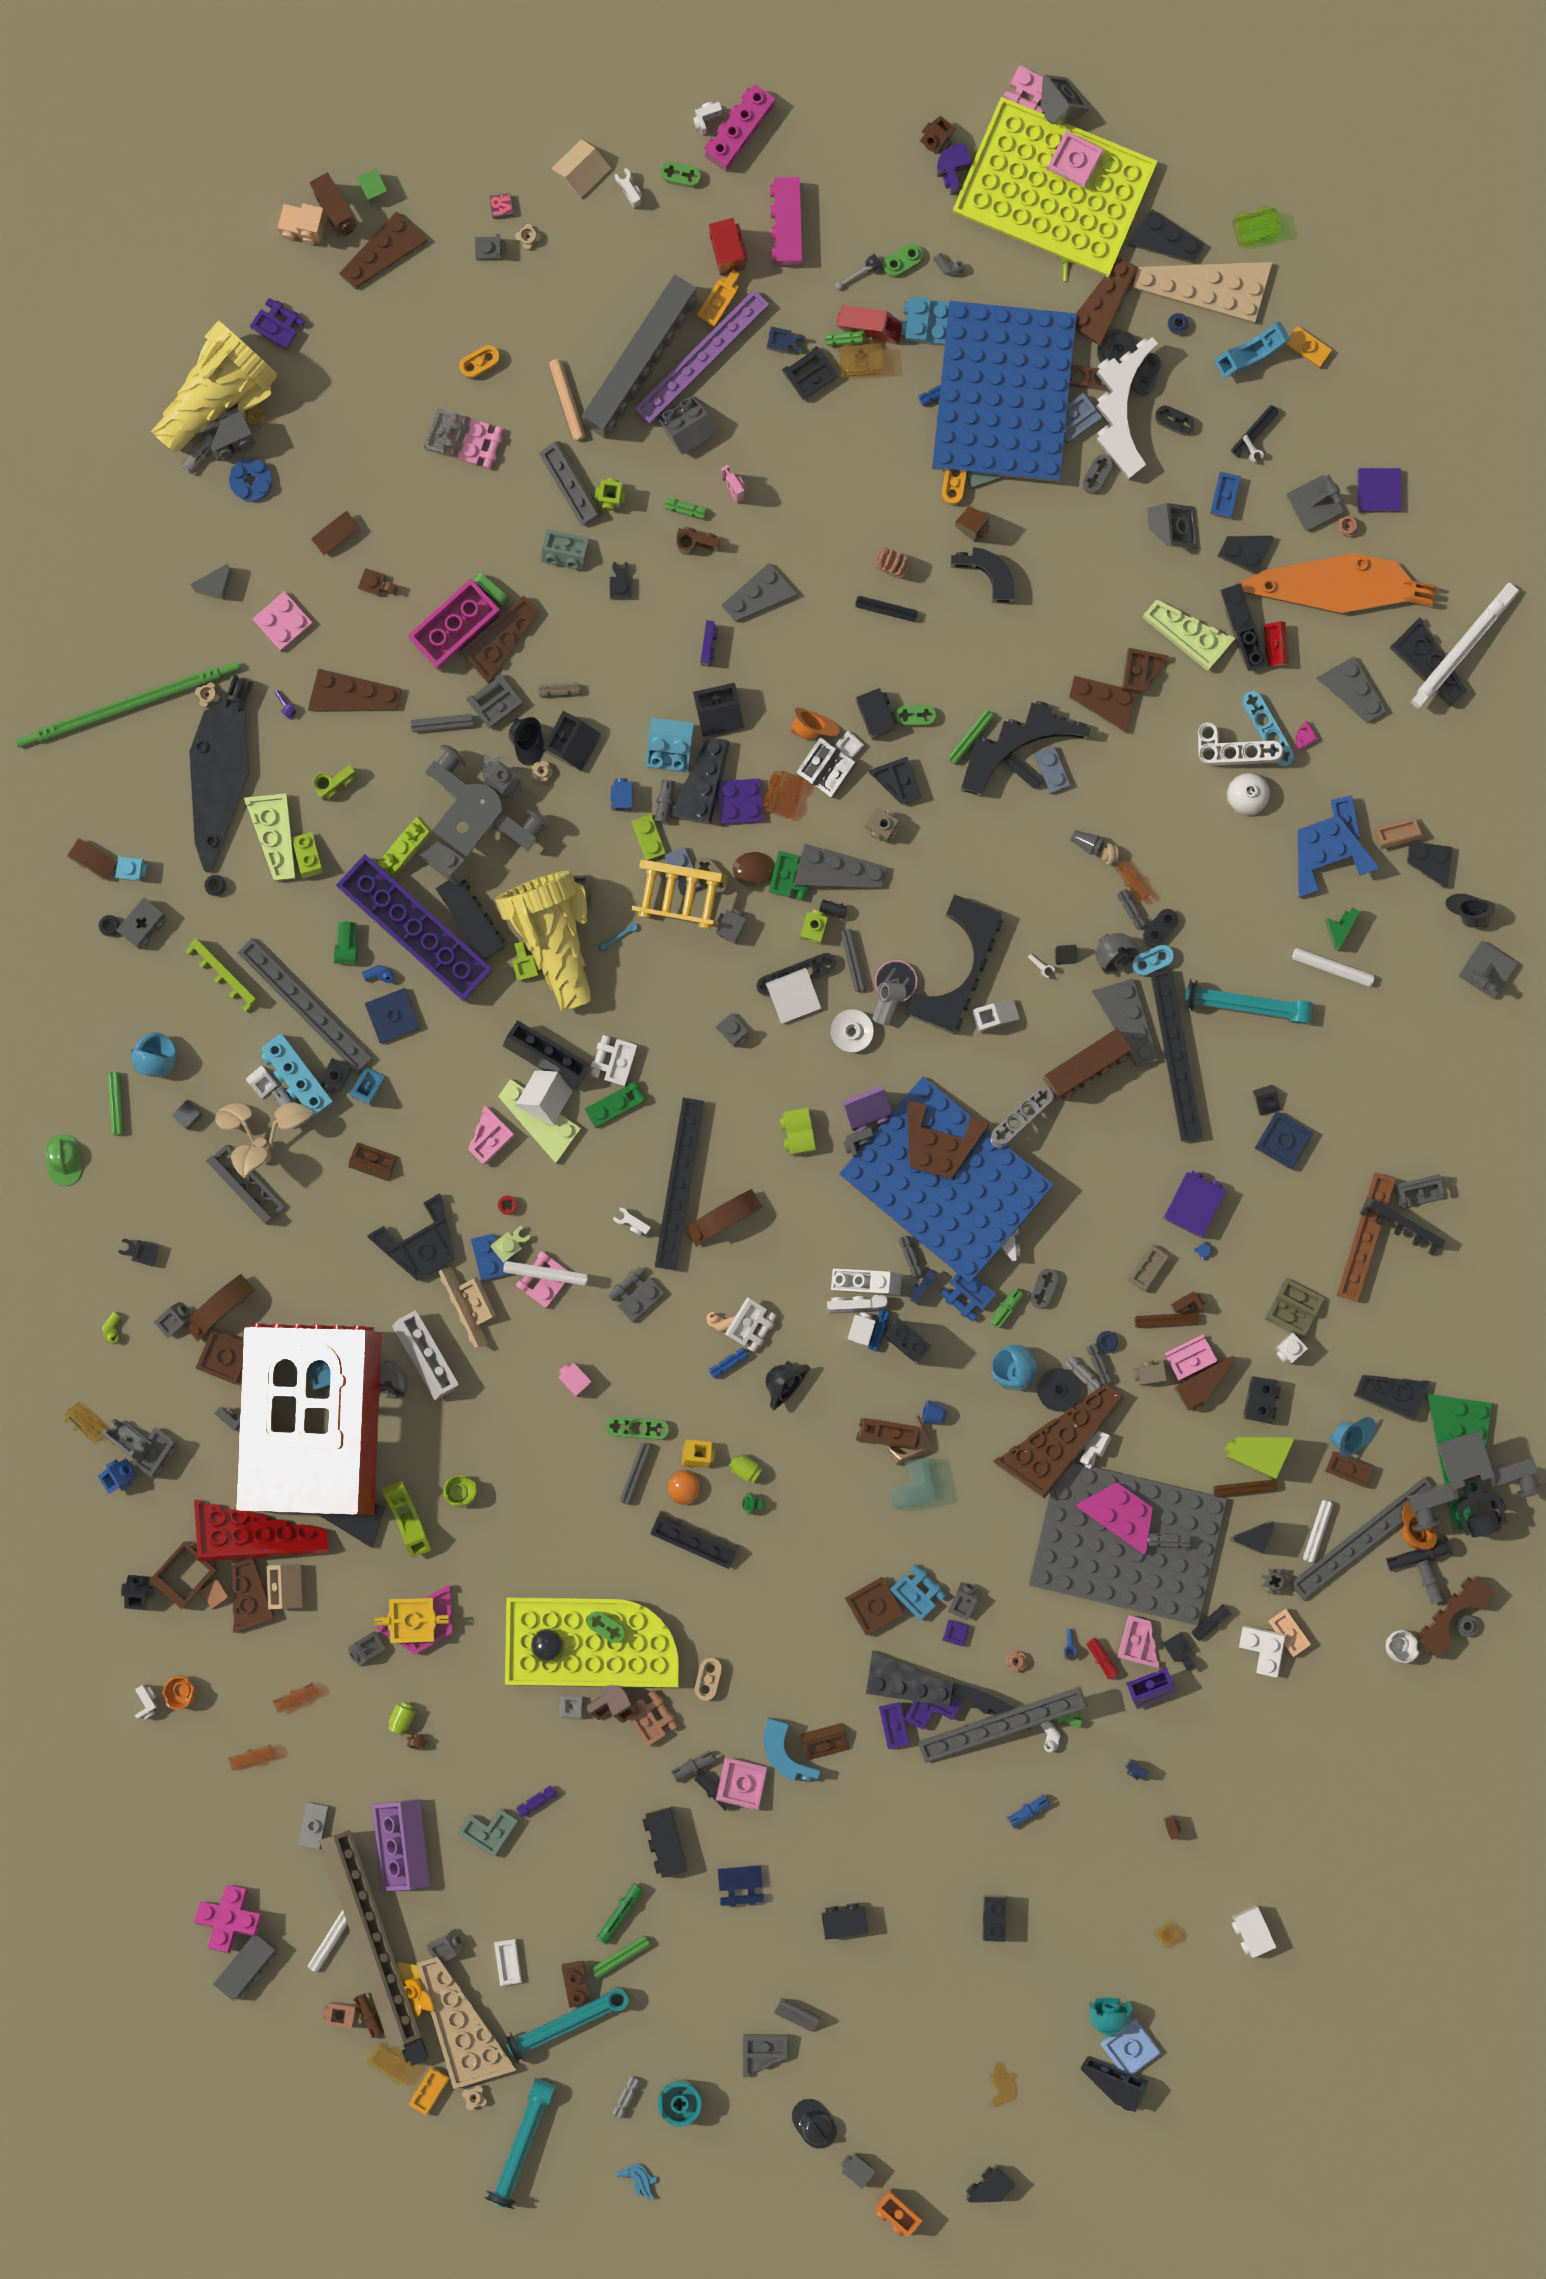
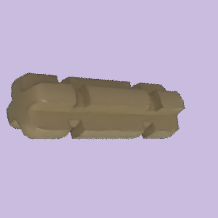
M580 684L540 685L538 692L540 697H548V695H551V697L568 696V694L579 695Z

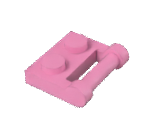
M542 1251L539 1252L538 1258L533 1264L534 1266L542 1267L546 1262L550 1265L549 1268L568 1271ZM524 1276L521 1281L518 1280L515 1286L547 1308L566 1282L540 1279L532 1290L528 1285L534 1277Z

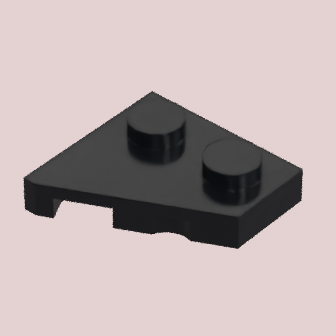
M1227 536L1217 557L1256 575L1274 537Z

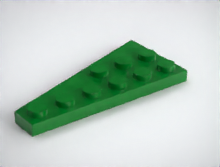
M1427 1394L1439 1462L1443 1474V1483L1449 1482L1437 1444L1479 1430L1486 1449L1492 1403ZM1470 1484L1469 1489L1473 1490L1475 1484ZM1458 1493V1499L1448 1502L1452 1529L1463 1530L1456 1504L1466 1497ZM1479 1502L1468 1506L1464 1510L1465 1520L1477 1515Z

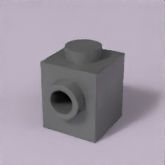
M732 909V911L726 910L725 914L721 913L717 920L719 927L716 935L735 944L746 923V918H743L744 914L735 909Z

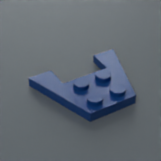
M1338 815L1298 830V898L1319 891L1313 870L1353 856L1359 876L1380 869Z

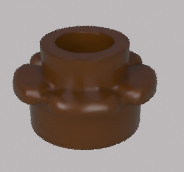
M413 1733L412 1737H407V1747L415 1750H424L425 1744H428V1742L424 1740L425 1736Z

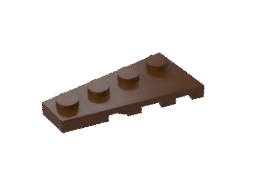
M395 212L341 270L339 275L354 289H357L378 275L386 267H390L403 256L413 252L418 246L428 242V239L399 213Z
M524 595L460 651L487 683L490 682L538 613V610Z

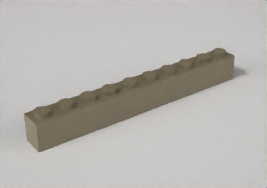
M351 1830L339 1832L319 1840L389 2047L405 2045L421 2038Z

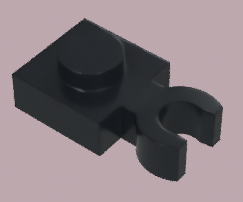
M613 562L612 568L616 577H610V599H632L631 577H625L629 570L627 562L624 563L625 567L623 570H618L616 562Z
M122 1239V1242L127 1243L129 1248L126 1251L119 1250L120 1254H133L132 1261L153 1267L159 1246L138 1240L137 1244L133 1245L132 1241Z

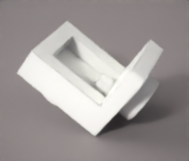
M707 102L702 105V108L695 110L696 117L693 118L696 130L700 129L702 135L707 134L705 121L722 116V108L719 102Z
M142 1685L135 1690L146 1709L135 1716L137 1719L143 1717L145 1720L155 1714L154 1709L158 1705L154 1700L156 1695L150 1686L147 1688L146 1685Z

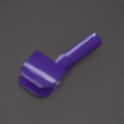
M277 690L275 695L282 705L285 706L281 713L288 719H291L295 715L296 710L285 700L281 692Z

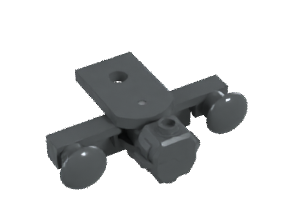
M449 745L440 746L445 751L437 762L434 760L425 773L440 783L445 791L456 798V800L432 832L467 858L492 826L509 840L513 839L528 852L544 828L549 831L551 830L548 820L537 811L525 810L530 817L522 827L502 812L501 799L516 797L522 789L521 779L514 771L498 760L488 762L482 769L484 784L466 785L452 774L459 763L466 766L464 757L459 751ZM459 822L468 823L469 828L465 833L457 831L456 827Z

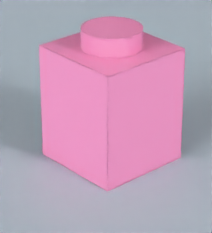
M567 1363L559 1370L561 1375L558 1378L576 1397L592 1383L575 1363L572 1365Z

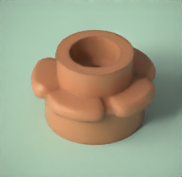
M1351 516L1340 518L1337 522V530L1343 536H1353L1355 530L1358 529L1357 521Z
M1012 1651L1009 1653V1657L1006 1658V1665L1012 1672H1019V1670L1026 1668L1027 1658L1022 1652Z

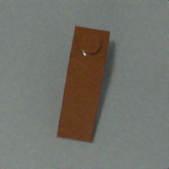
M1233 1356L1174 1387L1186 1410L1192 1408L1195 1411L1204 1406L1203 1401L1208 1399L1235 1360Z

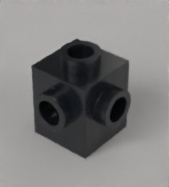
M127 1576V1581L122 1583L121 1596H124V1609L146 1610L148 1599L153 1597V1586H150L149 1576Z

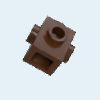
M940 115L922 130L924 135L920 142L929 151L937 154L942 149L946 150L951 145L953 140L950 138L957 128Z

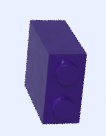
M1192 1170L1191 1173L1188 1171L1185 1173L1162 1219L1202 1238L1226 1191L1222 1189L1223 1185L1213 1180L1209 1183L1203 1179L1204 1175Z

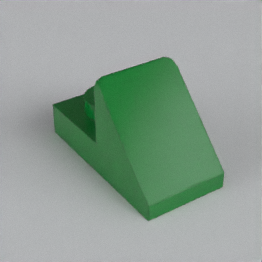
M1354 907L1350 911L1345 910L1340 919V922L1343 923L1342 925L1329 918L1325 920L1333 948L1336 951L1342 946L1360 913Z

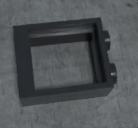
M899 1318L883 1336L915 1364L931 1348L928 1342Z

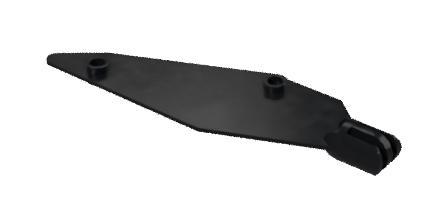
M237 675L233 676L226 698L204 711L189 751L194 841L203 870L207 873L212 872L249 773L245 706L254 681L249 680L247 682V679L242 677L239 679ZM211 838H215L213 845L209 844Z

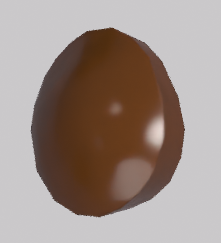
M760 852L745 853L738 857L733 865L735 878L741 884L748 887L765 883L773 873L772 861L767 855Z

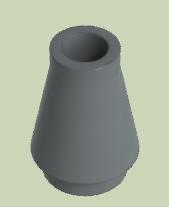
M1075 830L1071 837V842L1090 855H1098L1102 849L1104 839H1101L1100 835Z

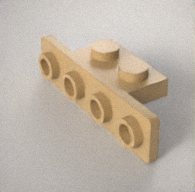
M452 1267L439 1271L441 1282L450 1295L451 1303L456 1307L460 1322L468 1332L469 1341L474 1345L475 1349L488 1345L480 1324L495 1317L496 1314L478 1277L460 1285Z

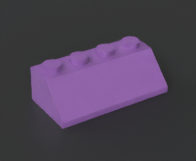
M420 1799L372 1804L382 1891L412 1890L430 1886Z

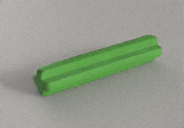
M985 710L949 754L948 759L950 762L956 765L994 719V715L990 711Z
M109 1072L107 1077L112 1135H122L124 1129L119 1072Z
M642 1936L592 1967V1973L596 1978H599L650 1946L648 1938Z

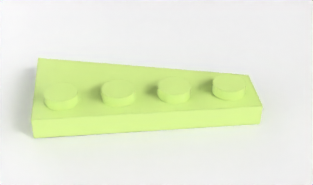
M1157 599L1142 616L1143 619L1207 671L1235 640L1234 637L1227 636L1212 626L1208 627L1200 623V620L1193 617L1190 618L1182 614L1181 611Z
M287 794L244 798L273 880L296 879Z
M510 1079L498 1097L551 1159L557 1163L581 1128L561 1114L552 1126L515 1106L524 1088Z

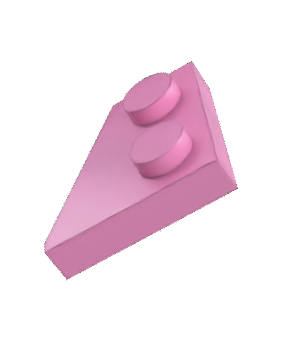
M486 1106L482 1110V1117L479 1124H477L475 1136L468 1148L484 1166L515 1137Z
M1128 1615L1118 1658L1159 1668V1661H1157L1155 1652V1641L1152 1637L1151 1621Z

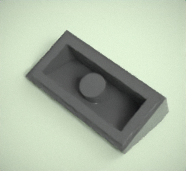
M783 1998L780 1999L774 2012L776 2015L811 2032L815 2030L820 2021L819 2016Z

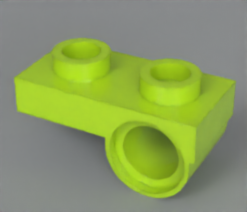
M348 765L333 778L326 773L317 774L313 780V785L322 800L325 798L329 800L338 793L337 789L342 785L346 787L355 780L354 776L356 773ZM320 780H329V786L326 789L318 788Z
M309 832L292 837L302 878L324 873L313 833Z

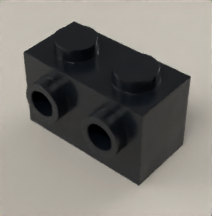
M1251 1376L1243 1419L1270 1424L1271 1420H1275L1277 1408L1274 1407L1275 1399H1279L1281 1391L1278 1381Z

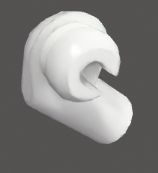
M1051 1721L1044 1722L1040 1725L1047 1733L1044 1749L1051 1753L1058 1749L1061 1735Z

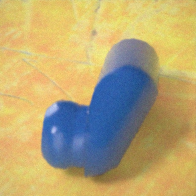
M382 965L374 966L362 972L366 982L378 978L385 983H391L394 979L392 970Z

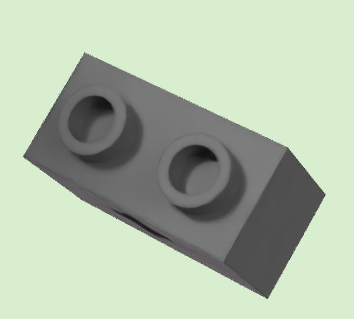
M143 897L116 931L139 949L141 946L145 947L152 938L150 935L155 929L158 931L163 926L166 915ZM139 921L145 922L147 927L140 928Z

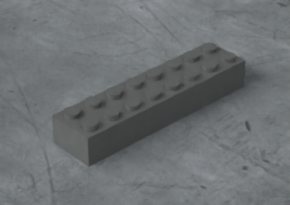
M674 274L582 414L584 426L604 439L607 434L611 435L617 427V419L619 416L623 417L629 408L627 406L630 399L634 400L640 392L639 386L641 382L648 380L652 373L650 371L654 363L657 365L663 356L662 350L665 346L669 347L675 338L674 332L677 328L680 330L686 321L685 315L688 311L692 312L698 303L696 300L698 297L696 287Z

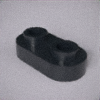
M1149 353L1136 371L1132 387L1138 395H1148L1153 390L1161 367V360L1154 353ZM1151 362L1154 367L1147 368L1146 363ZM1145 382L1147 387L1141 388L1139 383Z
M1171 909L1162 910L1144 931V943L1149 947L1161 945L1177 926V913ZM1170 916L1172 921L1166 923L1164 917ZM1156 932L1158 938L1154 940L1150 937V934Z

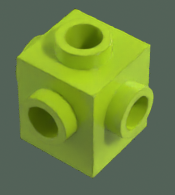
M612 478L601 479L600 486H596L595 499H598L599 506H602V509L614 511L615 508L620 509L621 503H625L626 490H623L622 482ZM612 493L615 495V498H608L607 495Z

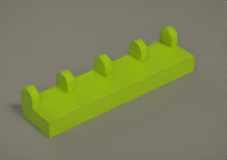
M196 938L190 943L191 946L185 952L189 955L196 950L204 958L199 966L204 968L209 963L219 973L214 981L219 983L224 978L234 989L229 996L234 998L239 994L247 1002L242 1009L244 1012H247L258 1000Z

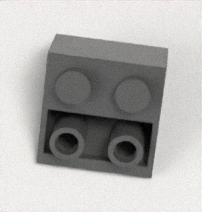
M693 396L683 399L678 405L664 411L662 415L657 417L658 422L673 445L682 455L718 433L709 414Z
M241 411L222 419L211 445V450L217 461L220 459L222 461L228 460L233 457V453L248 451L255 444V440Z

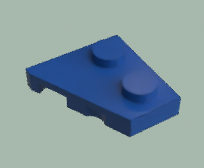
M492 1234L471 1239L481 1281L511 1274L503 1271L504 1263L490 1247L497 1241ZM512 1257L507 1260L510 1262H515V1260Z

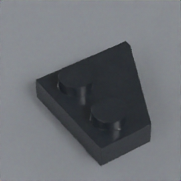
M908 757L868 770L869 774L901 805L922 798Z
M1414 841L1409 842L1407 864L1414 869H1418L1427 878H1431L1442 888L1446 889L1448 887L1453 847Z

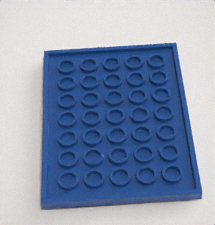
M949 301L932 469L1060 481L1077 313Z
M922 1076L892 1111V1114L888 1116L889 1120L879 1126L873 1133V1136L869 1138L870 1142L865 1143L861 1147L857 1155L849 1161L839 1175L971 1284L1050 1192L1054 1184L1008 1146L1001 1149L994 1147L990 1141L992 1133L988 1130L984 1131L978 1143L973 1147L952 1180L911 1169L909 1161L908 1100L927 1105L922 1124L923 1128L964 1138L969 1119L972 1117Z

